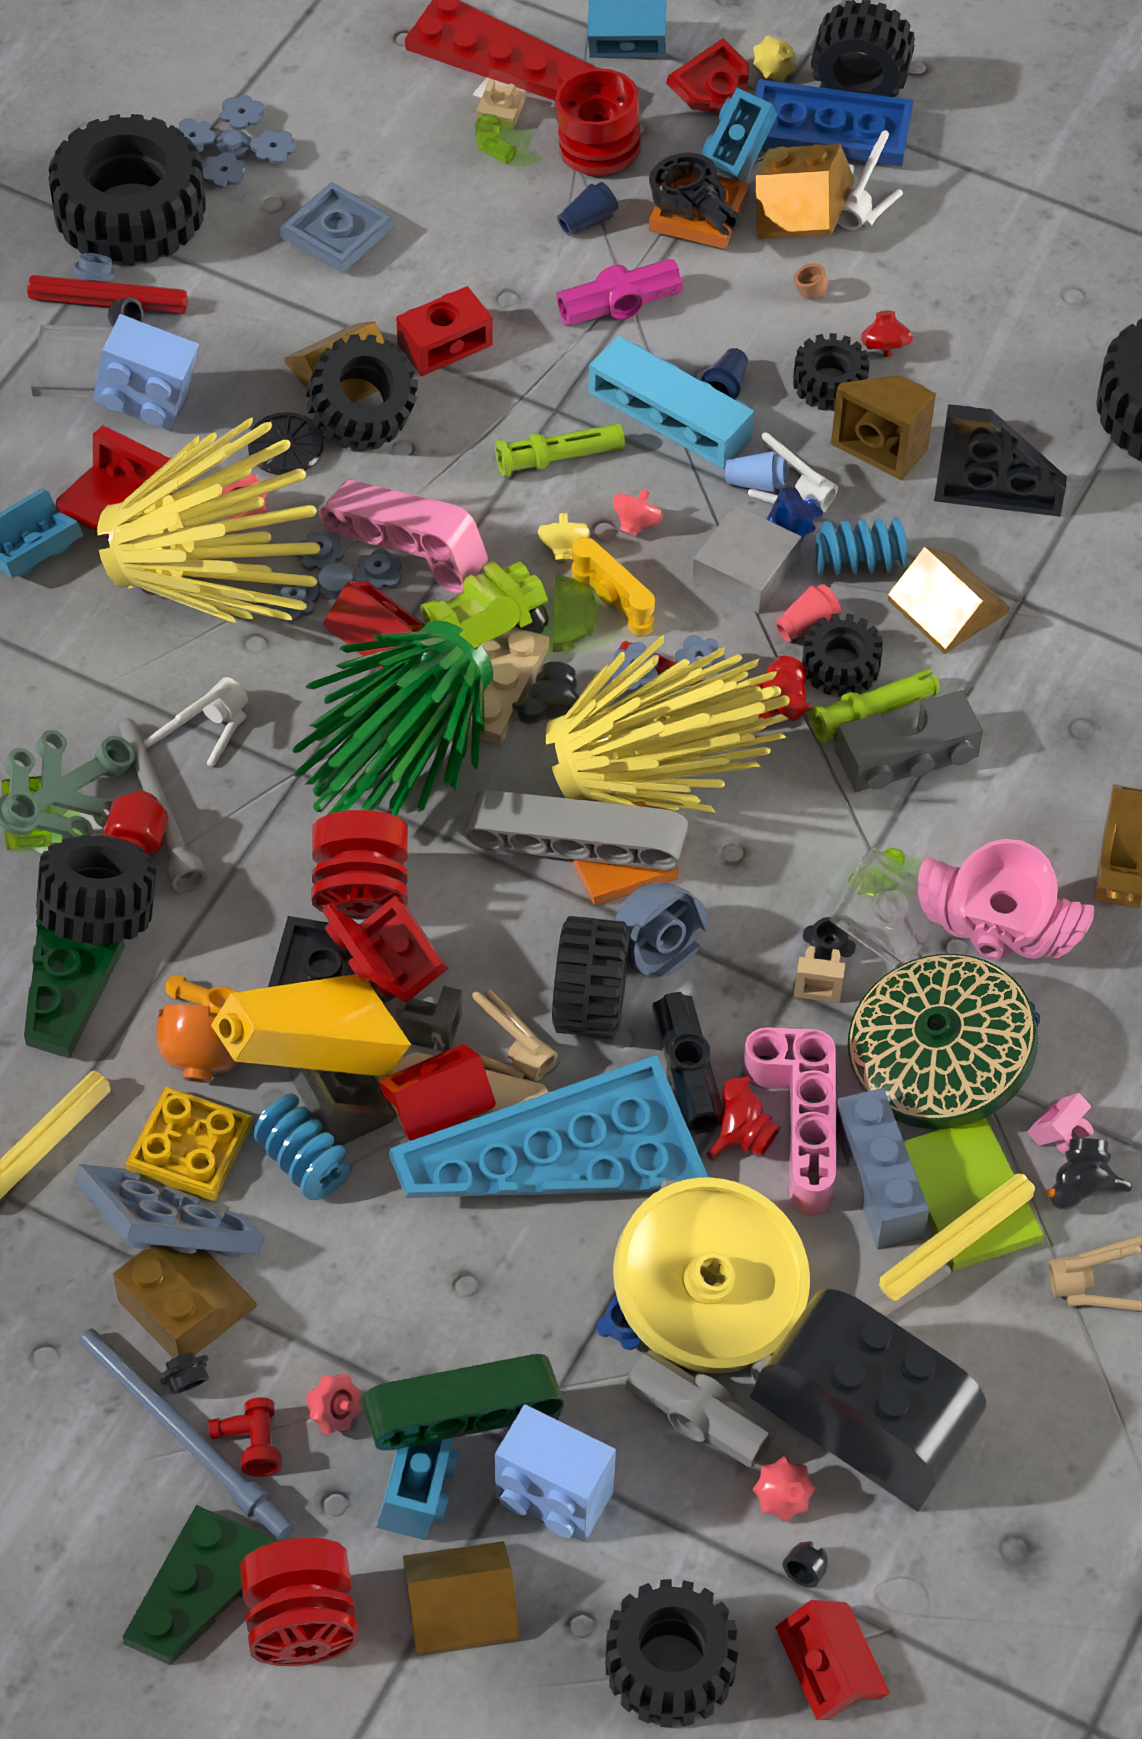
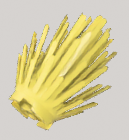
M664 635L659 637L596 696L625 660L624 651L621 652L610 666L606 664L603 669L598 671L566 715L553 718L546 725V745L555 743L559 764L551 766L562 793L568 799L638 806L632 804V802L643 801L648 806L677 811L681 807L716 813L712 806L698 804L701 800L696 795L670 792L689 793L691 792L690 787L722 788L725 786L724 781L719 779L671 778L761 768L756 761L745 763L730 762L732 760L767 755L771 750L766 747L705 757L700 756L786 737L780 732L759 737L751 734L764 730L766 726L788 719L782 714L766 719L759 718L758 715L787 706L790 702L788 696H779L781 689L778 686L763 689L756 686V684L772 680L777 672H770L741 681L748 676L747 670L758 665L759 659H756L690 686L738 663L742 659L741 655L736 654L702 670V667L724 654L725 647H722L690 665L688 659L681 660L619 702L606 707L654 668L659 659L658 655L650 658L640 668L638 667L664 643Z

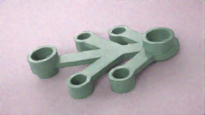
M47 730L36 744L37 753L42 757L41 789L33 794L29 793V773L35 766V758L30 751L24 748L13 749L4 761V769L10 776L9 793L0 798V826L15 835H27L35 828L61 834L63 839L80 836L72 828L79 830L82 835H92V825L86 818L73 816L69 819L43 810L53 805L92 815L95 822L104 828L108 817L104 810L110 811V807L115 799L110 797L100 799L77 793L76 791L103 775L114 777L124 774L135 759L134 748L122 737H107L97 749L94 759L61 777L62 754L67 747V741L60 732ZM47 742L52 743L56 749L51 748ZM14 760L22 762L25 767L19 766Z

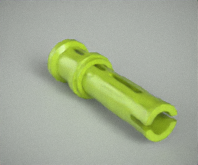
M620 423L544 437L543 434L532 433L528 439L506 443L504 439L496 440L495 455L501 476L509 477L513 471L535 467L537 471L545 470V467H548L550 462L613 450H623L625 438Z
M927 668L915 675L861 695L849 692L842 695L841 700L825 707L819 704L812 706L810 711H808L811 729L819 742L822 744L829 743L837 735L838 725L879 713L880 715L887 714L919 700L938 695L940 692L939 681L936 675L928 678V676L933 674V671Z

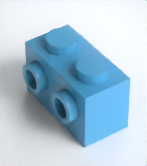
M589 0V56L667 57L666 0Z
M736 88L732 98H727L719 114V120L721 121L714 135L710 134L701 153V155L713 161L716 166L717 175L743 182L746 181L778 115L773 104L739 88Z
M453 1438L395 1450L376 1528L426 1541L432 1523L442 1524L449 1495L441 1493V1487L444 1477L453 1478L460 1450L451 1447Z

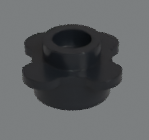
M825 917L818 920L814 925L807 926L803 931V940L809 943L810 946L815 947L814 959L830 961L833 949L839 950L840 955L843 957H851L855 953L856 944L848 939V928L841 919ZM825 940H831L833 943L827 944Z
M188 1352L171 1359L165 1364L167 1370L161 1373V1385L168 1384L172 1394H179L203 1384L209 1380L205 1368L207 1366L206 1362L209 1360L208 1356L202 1355L195 1358L193 1352Z

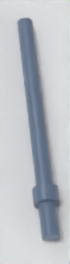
M91 1328L81 1336L79 1343L235 1496L234 1504L248 1517L255 1516L278 1540L285 1539L292 1532L294 1525L269 1502L270 1494L255 1480L249 1482L95 1329Z

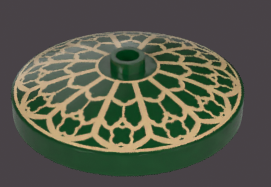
M936 954L917 958L898 966L884 975L867 991L854 1012L848 1032L849 1060L862 1092L884 1088L896 1121L926 1129H948L968 1125L1002 1108L1018 1093L1032 1071L1038 1050V1029L1034 1012L1022 987L1011 975L997 965L963 954Z

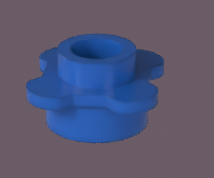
M616 1296L610 1301L606 1310V1316L597 1320L596 1330L602 1337L610 1336L619 1341L622 1348L634 1350L640 1346L641 1339L635 1334L630 1325L623 1326L621 1324V1321L626 1318Z

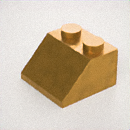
M841 144L777 147L767 150L756 174V231L759 239L829 236L833 234L855 182Z
M901 375L841 383L836 391L831 445L903 480L928 450L936 393Z
M152 1244L150 1249L142 1250L113 1273L117 1298L120 1304L172 1358L188 1352H193L196 1355L257 1307L256 1301L204 1249H197L195 1253L189 1254L176 1251L169 1246Z

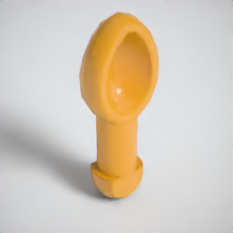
M181 975L171 976L165 984V991L171 998L175 1000L181 998L197 1005L209 1006L210 1012L217 1014L230 994L238 992L228 987L207 989L187 981L186 977Z

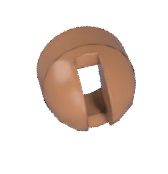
M816 263L804 265L794 275L797 290L806 299L816 300L826 293L829 284L826 271L822 265Z

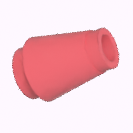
M820 584L816 588L810 586L775 621V626L782 638L787 642H791L795 638L797 639L808 634V629L812 624L817 626L818 619L825 617L829 623L831 621V614L841 613V606L834 593L826 585Z

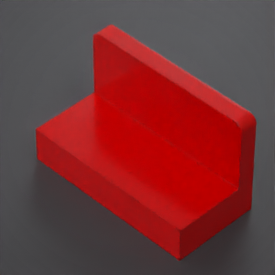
M347 581L323 622L325 628L346 644L377 641L373 635L418 632L425 626L424 623L368 581ZM393 647L380 648V649H372V650H365V651H357V652H358L359 654H361L362 656H365V655H369V654L376 653V652H379V651H383V650H386V649H390V648H393Z
M465 1043L378 1080L384 1097L397 1108L406 1138L409 1141L449 1128L490 1110L496 1105L481 1056Z
M810 1600L775 1626L816 1720H830L858 1699L881 1700L889 1694L885 1681L848 1603Z

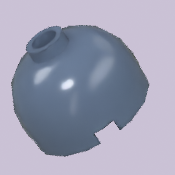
M668 882L645 884L633 891L622 903L615 921L626 922L628 927V961L644 975L650 976L649 973H657L660 977L668 976L684 967L700 947L695 942L700 928L706 932L708 925L707 911L701 901L687 890Z

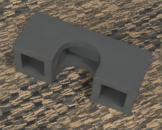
M960 690L921 701L917 725L919 733L915 735L904 736L892 732L884 723L880 713L838 725L835 752L854 791L859 792L869 788L879 789L893 781L911 776H924L932 770L952 764L962 765L973 758L979 757L983 729L963 691Z

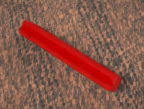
M40 275L30 276L27 283V294L32 300L111 307L115 300L133 297L141 303L143 310L177 314L185 313L188 306V293L184 289Z

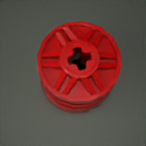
M596 68L577 72L562 82L556 92L555 107L556 119L559 125V152L563 162L574 171L586 175L599 176L617 173L632 165L640 155L641 128L638 120L639 95L635 83L623 73L611 69Z
M347 810L330 813L318 818L312 825V858L317 865L312 869V884L314 885L311 887V900L315 908L323 912L322 910L331 904L349 918H368L395 895L406 906L408 905V890L406 886L408 883L407 869L402 865L408 860V826L402 819L388 813L371 810Z
M324 1538L281 1540L256 1549L246 1555L239 1564L244 1604L250 1608L246 1615L250 1655L260 1663L273 1666L315 1664L340 1656L352 1649L358 1642L357 1621L354 1618V1600L347 1595L352 1589L347 1549L340 1543Z

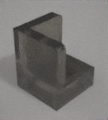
M443 986L437 1004L412 998L406 1003L404 1010L397 1009L394 1020L412 1045L442 1052L451 1049L462 1017V990Z

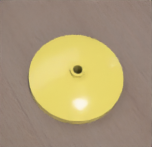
M711 1177L692 1178L660 1189L645 1200L632 1215L621 1233L615 1251L613 1265L614 1287L619 1305L628 1324L651 1350L671 1363L688 1370L712 1374L736 1372L750 1368V1365L768 1355H773L806 1309L810 1290L809 1264L803 1243L795 1227L772 1201L754 1189L734 1181ZM704 1277L709 1279L712 1286L704 1282Z

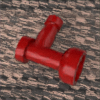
M265 1397L252 1398L244 1404V1415L232 1416L220 1420V1418L209 1419L208 1428L212 1440L220 1439L223 1436L250 1434L251 1446L246 1448L241 1455V1471L244 1474L252 1477H268L277 1474L282 1469L281 1453L276 1447L271 1445L270 1418L275 1414V1403L273 1400Z

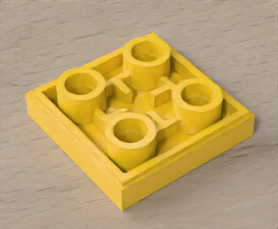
M165 1086L125 1163L126 1170L141 1175L143 1178L215 1202L254 1125L253 1116Z

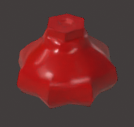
M891 310L877 312L874 323L868 326L861 335V341L867 349L882 350L884 357H891L892 349H901L903 346L911 344L913 340L911 331L896 319L895 312Z

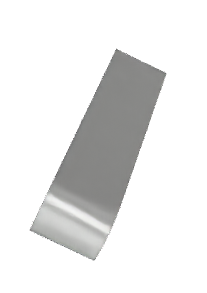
M483 790L476 795L465 830V838L473 845L487 850L670 870L678 865L688 829V821L681 814L666 809Z

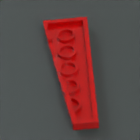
M432 0L405 37V50L508 85L514 84L517 88L555 101L558 87L565 79L577 72L596 68L460 0Z

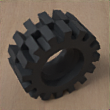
M830 333L827 340L824 339L823 334L816 335L815 343L809 338L804 341V347L800 346L798 348L797 356H795L793 386L794 389H797V395L800 399L806 396L805 403L809 406H812L816 401L819 403V410L825 411L826 405H832V411H834L836 391L841 383L868 379L870 362L868 360V353L866 350L861 351L862 345L858 341L850 345L851 337L846 335L843 336L841 341L836 340L837 333ZM823 368H835L841 370L845 374L840 376H826L819 373L817 370Z
M839 613L831 614V621L829 623L825 617L818 619L817 626L814 624L810 626L808 635H805L802 663L807 671L805 677L806 679L812 678L811 685L814 688L818 689L823 684V693L831 696L832 690L836 689L839 690L838 697H842L849 689L853 693L861 694V686L868 690L872 687L873 680L877 681L881 668L883 641L881 636L877 637L878 630L874 625L867 629L868 621L862 617L858 623L853 622V614H846V620H840ZM838 648L847 649L856 653L859 658L849 662H841L826 655V652Z

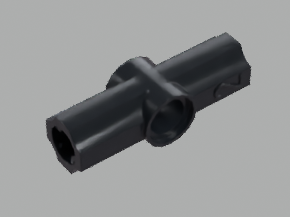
M681 991L665 994L663 998L653 1002L652 1011L667 1063V1080L673 1087L677 1104L688 1130L695 1134L712 1132L714 1128L722 1124L724 1110L710 1063V1046L703 1037L692 996L684 995ZM690 1060L695 1062V1064L686 1065L681 1063V1061Z

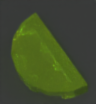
M560 575L555 576L553 652L571 650L574 648L575 643L585 639L587 635L591 636L594 633L598 615L595 597L586 585L573 578Z

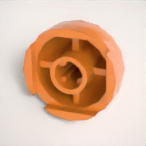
M178 1004L163 1006V1010L159 1009L156 1028L159 1052L161 1057L171 1067L184 1071L183 1079L187 1081L211 1083L212 1075L228 1073L240 1063L233 1060L212 1028L211 1024L218 1014L210 1012L209 1006Z

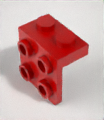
M102 425L93 433V466L56 499V510L97 531L100 515L107 505L123 503L127 497L171 458Z
M396 895L360 924L331 904L322 910L330 922L325 927L329 936L340 948L344 949L346 947L353 956L348 961L351 969L364 983L371 980L377 990L385 997L391 993L404 1003H407L449 969L405 903Z

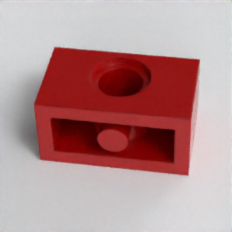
M468 286L452 293H447L436 300L396 316L397 345L407 355V358L421 376L493 346V317Z

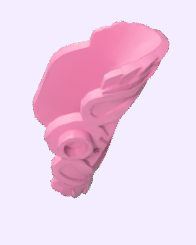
M1001 839L988 842L971 853L961 868L950 866L943 861L938 862L926 856L918 871V897L921 908L932 922L942 925L948 933L956 937L970 938L976 951L982 957L990 960H998L1001 957L1009 956L1013 951L1018 955L1031 959H1037L1042 956H1050L1055 959L1069 953L1083 939L1094 917V905L1070 902L1064 898L1057 899L1058 883L1050 860L1038 848L1022 840Z

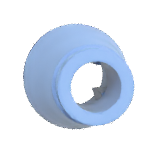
M776 451L727 459L725 465L726 484L776 493L777 489L787 488L788 461L781 455H777Z

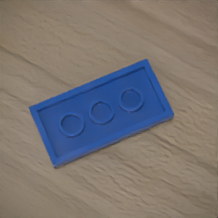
M758 79L755 96L772 103L778 114L762 146L763 148L841 144L846 159L867 162L882 131L885 130L888 131L889 136L876 163L902 166L913 100Z

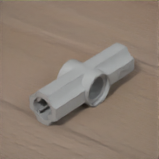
M651 1349L640 1356L626 1380V1388L667 1414L671 1425L683 1436L695 1442H703L706 1439L749 1468L758 1464L774 1438L775 1428L734 1403L728 1390L718 1381L703 1374L693 1377Z

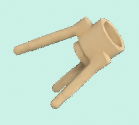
M488 990L486 997L480 992H474L472 995L473 999L516 1039L507 1054V1057L512 1060V1066L479 1054L484 1067L502 1074L521 1079L528 1077L533 1082H539L552 1068L557 1058V1052L543 1042L493 990Z
M1142 1235L1081 1254L1049 1259V1279L1054 1298L1066 1296L1068 1307L1089 1305L1142 1311V1301L1085 1294V1289L1094 1287L1092 1266L1140 1253Z

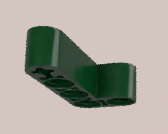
M531 1354L387 1382L369 1389L361 1397V1403L375 1447L383 1451L396 1450L505 1427L509 1431L524 1404L556 1420L559 1419L564 1407V1400L550 1360L544 1354Z

